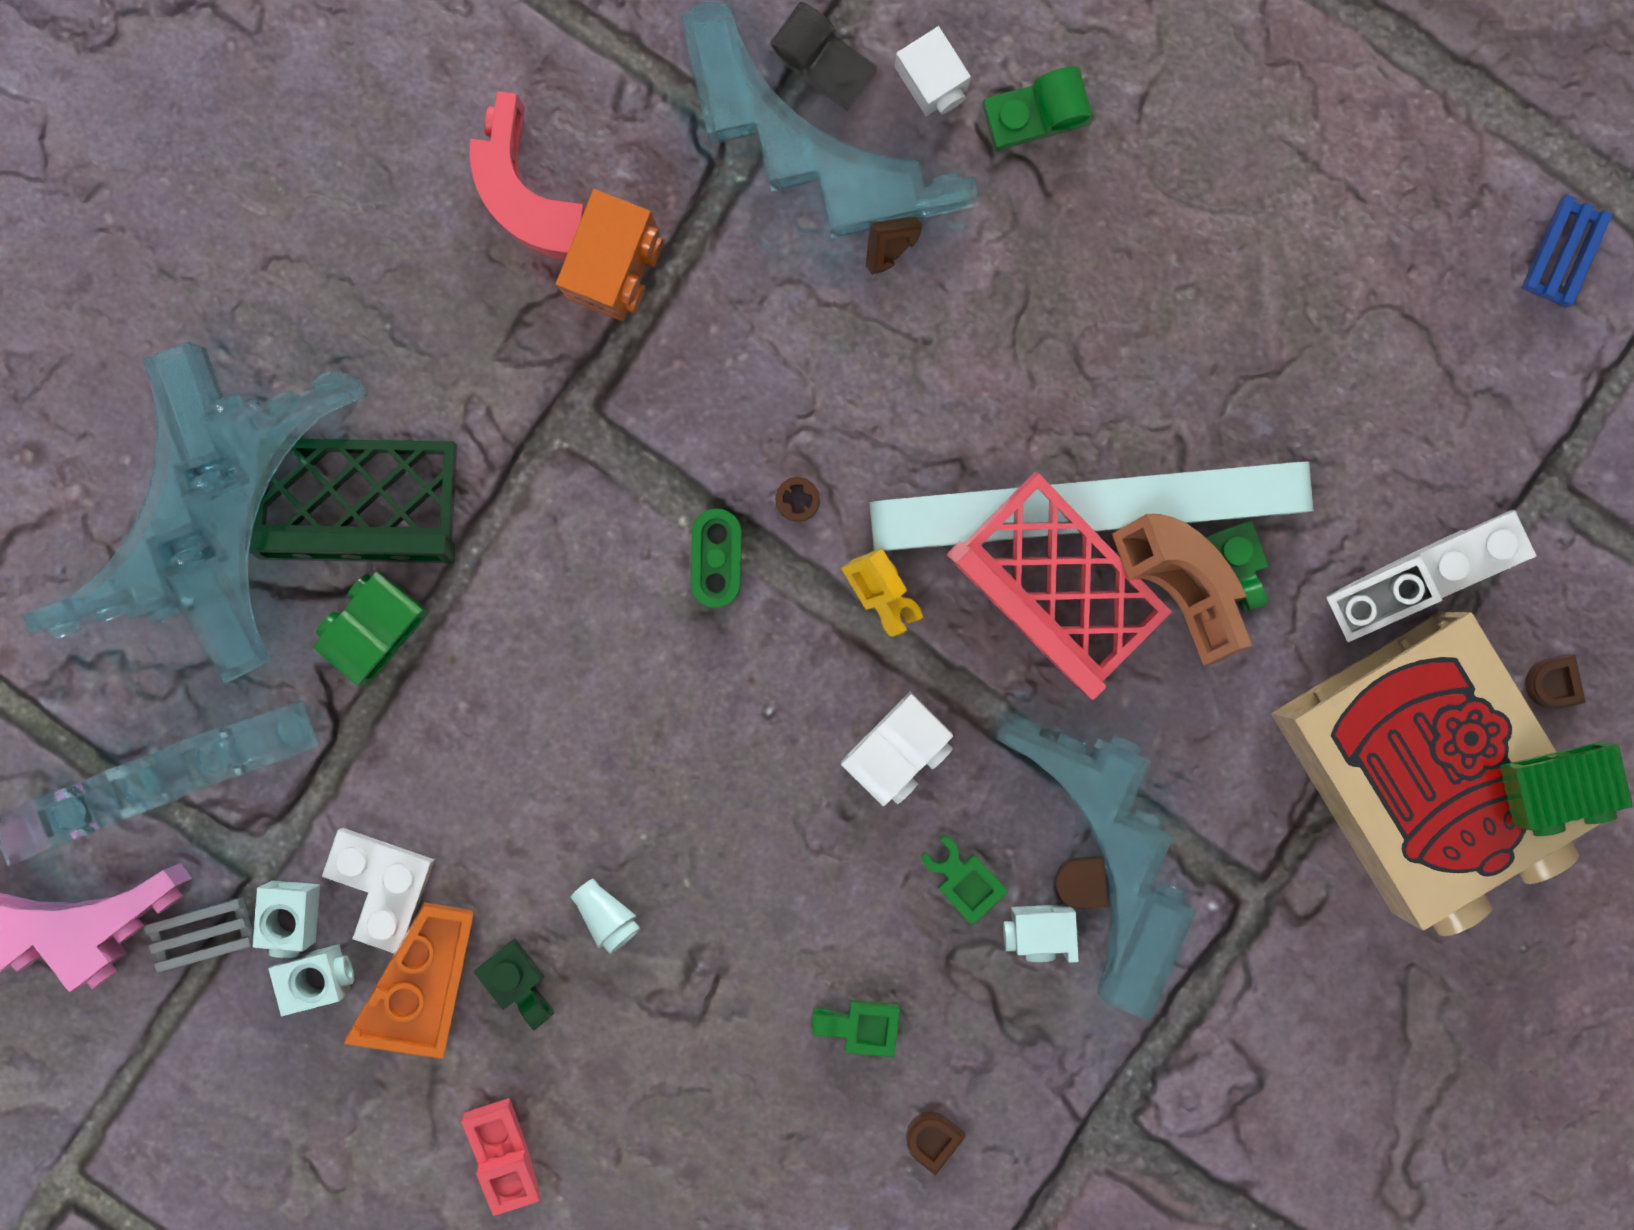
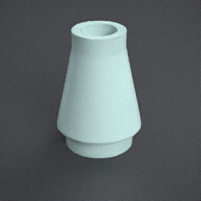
M594 878L583 884L570 897L577 905L597 947L604 946L609 954L614 953L625 945L641 929L634 921L637 916L601 888Z

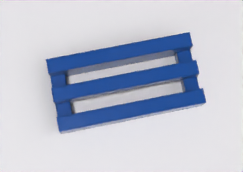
M1568 194L1560 199L1521 287L1565 308L1574 304L1613 215L1604 210L1601 212L1593 210L1595 206L1586 202L1583 204L1575 202L1577 198ZM1569 214L1576 216V219L1561 249L1546 286L1540 284L1539 282ZM1590 222L1592 224L1562 292H1559L1558 288L1587 223Z

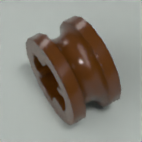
M801 477L789 478L782 482L777 489L775 497L776 507L781 515L787 520L794 522L806 521L813 517L820 503L819 492L815 485L808 479ZM793 486H802L804 495L812 496L811 506L808 508L803 505L805 510L803 513H792V506L783 502L786 492L792 494L790 488Z

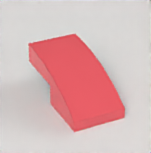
M510 1098L464 1112L461 1123L478 1162L476 1175L493 1216L539 1202L541 1195L533 1164Z

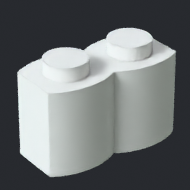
M909 692L841 761V765L883 807L891 799L898 805L918 785L913 779L918 771L926 764L931 769H934L953 750L948 744L953 737V733Z

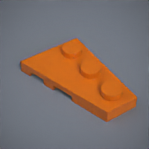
M427 902L423 903L346 1035L344 1044L444 1059L474 915L473 910Z

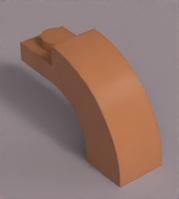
M1145 514L1112 533L1129 580L1145 579L1154 582L1166 590L1176 601L1186 619L1203 666L1218 663L1252 647L1236 602L1246 598L1242 585L1223 555L1200 532L1185 522L1167 515Z

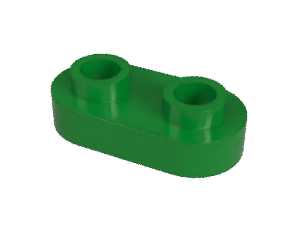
M710 509L700 514L693 524L690 585L694 597L701 604L712 608L724 607L736 599L741 587L742 528L738 519L730 512L723 509ZM714 525H722L726 528L727 537L722 543L716 544L709 539V530ZM716 573L721 574L726 581L725 588L719 593L710 591L707 586L708 578Z

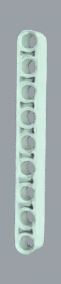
M1309 462L1051 485L1095 532L1119 530L1145 514L1167 515L1188 524L1314 511ZM1018 488L870 502L874 551L881 548L884 551L949 546L956 545L959 541L965 543ZM1038 489L1023 503V522H1048L1049 500ZM1058 510V522H1069ZM1014 513L1005 522H1014ZM1048 529L1023 530L1022 539L1047 537ZM1058 529L1057 535L1079 534L1080 532L1077 529ZM996 530L985 542L1013 540L1014 530Z

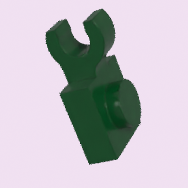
M516 939L510 941L473 971L502 1010L515 1001L522 1017L533 1030L537 1029L555 1013L550 1004L534 987L545 976Z

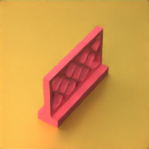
M1034 472L965 543L959 541L946 554L990 601L1091 700H1094L1107 687L1103 681L1172 613L1141 579L1129 580L1121 558L1038 472ZM1038 489L1049 500L1048 522H1023V503ZM1058 510L1069 522H1058ZM1014 513V522H1005ZM1048 529V556L1022 557L1023 530ZM1058 529H1077L1082 534V556L1057 557ZM996 530H1014L1013 558H993L981 545ZM1092 546L1102 556H1091ZM1082 564L1081 591L1056 592L1057 565ZM1091 564L1112 565L1116 570L1115 591H1090ZM1013 565L1012 576L1002 566ZM1022 565H1047V592H1026L1021 587ZM1125 580L1135 590H1125ZM1115 598L1114 625L1089 626L1090 599ZM1124 598H1143L1154 609L1140 624L1123 625ZM1081 599L1080 626H1060L1055 621L1056 600ZM1035 600H1046V611ZM1113 633V651L1098 665L1088 655L1089 634ZM1123 633H1130V634L1123 640ZM1069 634H1079V645Z

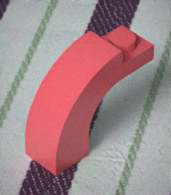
M497 91L495 107L488 106L485 116V134L491 137L490 141L470 138V166L477 191L489 212L515 240L539 254L565 260L585 211V206L579 203L546 199L534 194L524 186L518 169V155L525 106L517 94Z

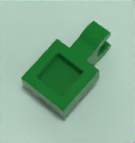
M1252 520L1205 536L1223 555L1242 585L1246 598L1240 600L1239 603L1243 612L1269 604L1265 590L1255 574V571L1269 566Z
M849 999L848 1014L831 1009L813 1008L812 1035L845 1038V1053L894 1058L900 1007L898 1004Z

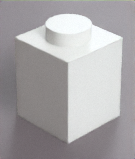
M939 26L896 53L895 69L925 116L930 115L937 109L941 114H945L966 99L964 92L968 90L971 76Z

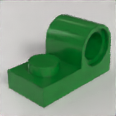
M1069 66L1051 71L1037 78L1033 86L986 98L982 103L995 152L1090 126L1093 118L1081 70L1078 66Z

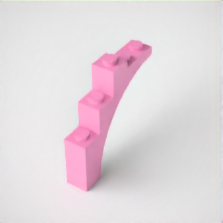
M179 863L162 870L129 891L113 897L76 903L40 902L0 893V972L13 967L16 973H18L42 956L69 993L85 984H88L93 990L118 972L113 964L127 954L121 943L145 926L140 918L153 908L157 914H160L180 900L183 895L179 888L190 881L192 877L183 865Z

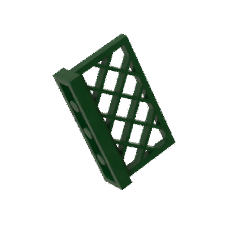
M258 438L251 531L246 530L245 551L259 560L454 563L455 543L452 541L457 444L454 441ZM271 451L292 452L302 462L281 482L270 472ZM300 452L313 453L307 458H305ZM328 452H341L351 464L328 483L313 466ZM349 453L362 454L358 458L354 459ZM377 453H390L400 465L377 484L362 467ZM398 454L411 455L406 460H403ZM426 454H444L443 472L428 485L411 469ZM309 470L321 482L324 488L302 506L287 489ZM359 471L374 488L354 507H351L336 490ZM408 472L423 490L401 509L385 491ZM269 480L275 485L271 491H269ZM442 485V497L440 499L434 492ZM283 494L296 507L298 512L283 525H266L267 507ZM333 495L348 512L333 526H321L310 514L329 496ZM379 496H382L397 513L382 527H370L360 517V514ZM429 496L441 507L440 528H419L409 517ZM305 518L311 523V525H298ZM355 519L361 526L347 525ZM403 520H405L410 525V527L396 526H398Z

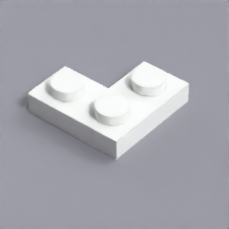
M345 828L339 829L322 877L368 892L352 939L395 953L415 919L435 859Z

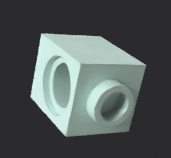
M272 880L258 887L253 948L269 949V956L293 958L299 956V951L302 952L316 943L320 884ZM280 909H285L294 916L296 922L294 932L286 931L280 926L278 922V912Z
M339 944L299 954L298 957L284 958L268 968L281 1017L339 1002L352 991L350 985L354 982L351 961L348 956H342ZM307 968H314L322 973L325 980L324 989H316L308 983L306 978Z

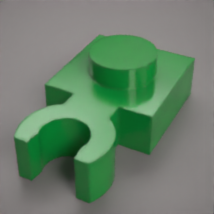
M942 834L939 838L948 848V856L942 861H935L924 851L921 854L922 861L930 871L946 875L947 878L937 886L938 889L973 925L1005 896L1008 890L974 853L962 862L959 859V850L955 841L950 836Z

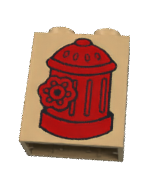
M1472 612L1435 613L1271 713L1392 914L1422 931L1433 926L1439 936H1450L1473 927L1485 919L1493 909L1491 902L1486 896L1487 892L1517 874L1526 884L1539 883L1559 875L1570 868L1580 856L1572 841L1600 825L1585 824L1582 818L1565 823L1566 831L1549 836H1534L1532 830L1514 826L1511 820L1512 815L1509 811L1510 805L1507 801V794L1504 790L1505 784L1502 781L1503 775L1500 771V765L1554 753L1556 750Z

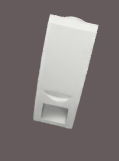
M1510 510L1466 531L1460 530L1354 581L1326 596L1347 642H1350L1443 601V597L1532 559L1537 555L1516 511Z

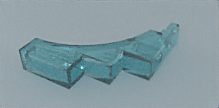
M705 2L690 9L691 13L681 15L710 145L758 134L770 192L818 181L831 238L867 231L870 229V223L912 216L921 219L975 206L978 193L974 176L961 179L960 173L946 174L932 179V186L925 187L919 161L896 159L865 152L823 133L797 115L778 97L753 63L737 30L730 4L720 6L718 2Z

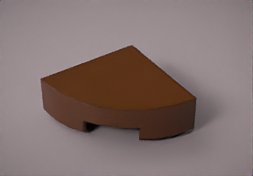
M916 216L870 223L866 267L872 275L892 268L895 265L893 261L909 245L913 248L921 234L922 224Z

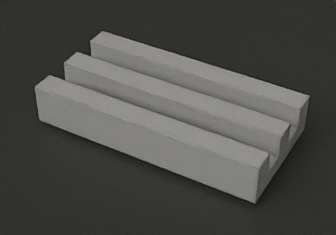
M243 897L151 922L143 926L145 934H150L152 941L149 944L151 954L155 953L157 962L154 964L156 973L253 946L254 934ZM230 911L235 912L236 919L168 939H165L163 930ZM240 929L242 936L240 938L173 957L169 955L168 949Z

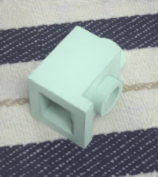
M1067 904L1011 907L1012 921L1003 922L1005 951H1016L1017 955H1026V961L1029 962L1053 961L1056 959L1055 953H1063L1069 963L1079 962L1076 912L1072 907Z

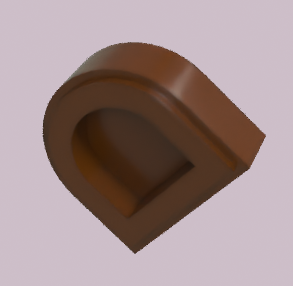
M1574 654L1541 660L1535 663L1528 671L1525 680L1526 691L1531 700L1537 705L1560 709L1586 703Z
M1102 856L1072 858L1059 867L1055 875V888L1063 902L1076 909L1108 907L1105 865Z
M924 1112L917 1115L908 1125L906 1132L907 1147L910 1154L934 1175L939 1172L966 1137L963 1130L945 1116L936 1112Z

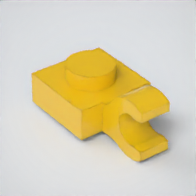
M882 548L857 557L841 568L864 608L868 610L875 607L881 618L884 630L891 637L907 631L901 621L900 613L907 624L923 618L922 611L915 601L901 597L908 590L900 579L895 565L888 559Z

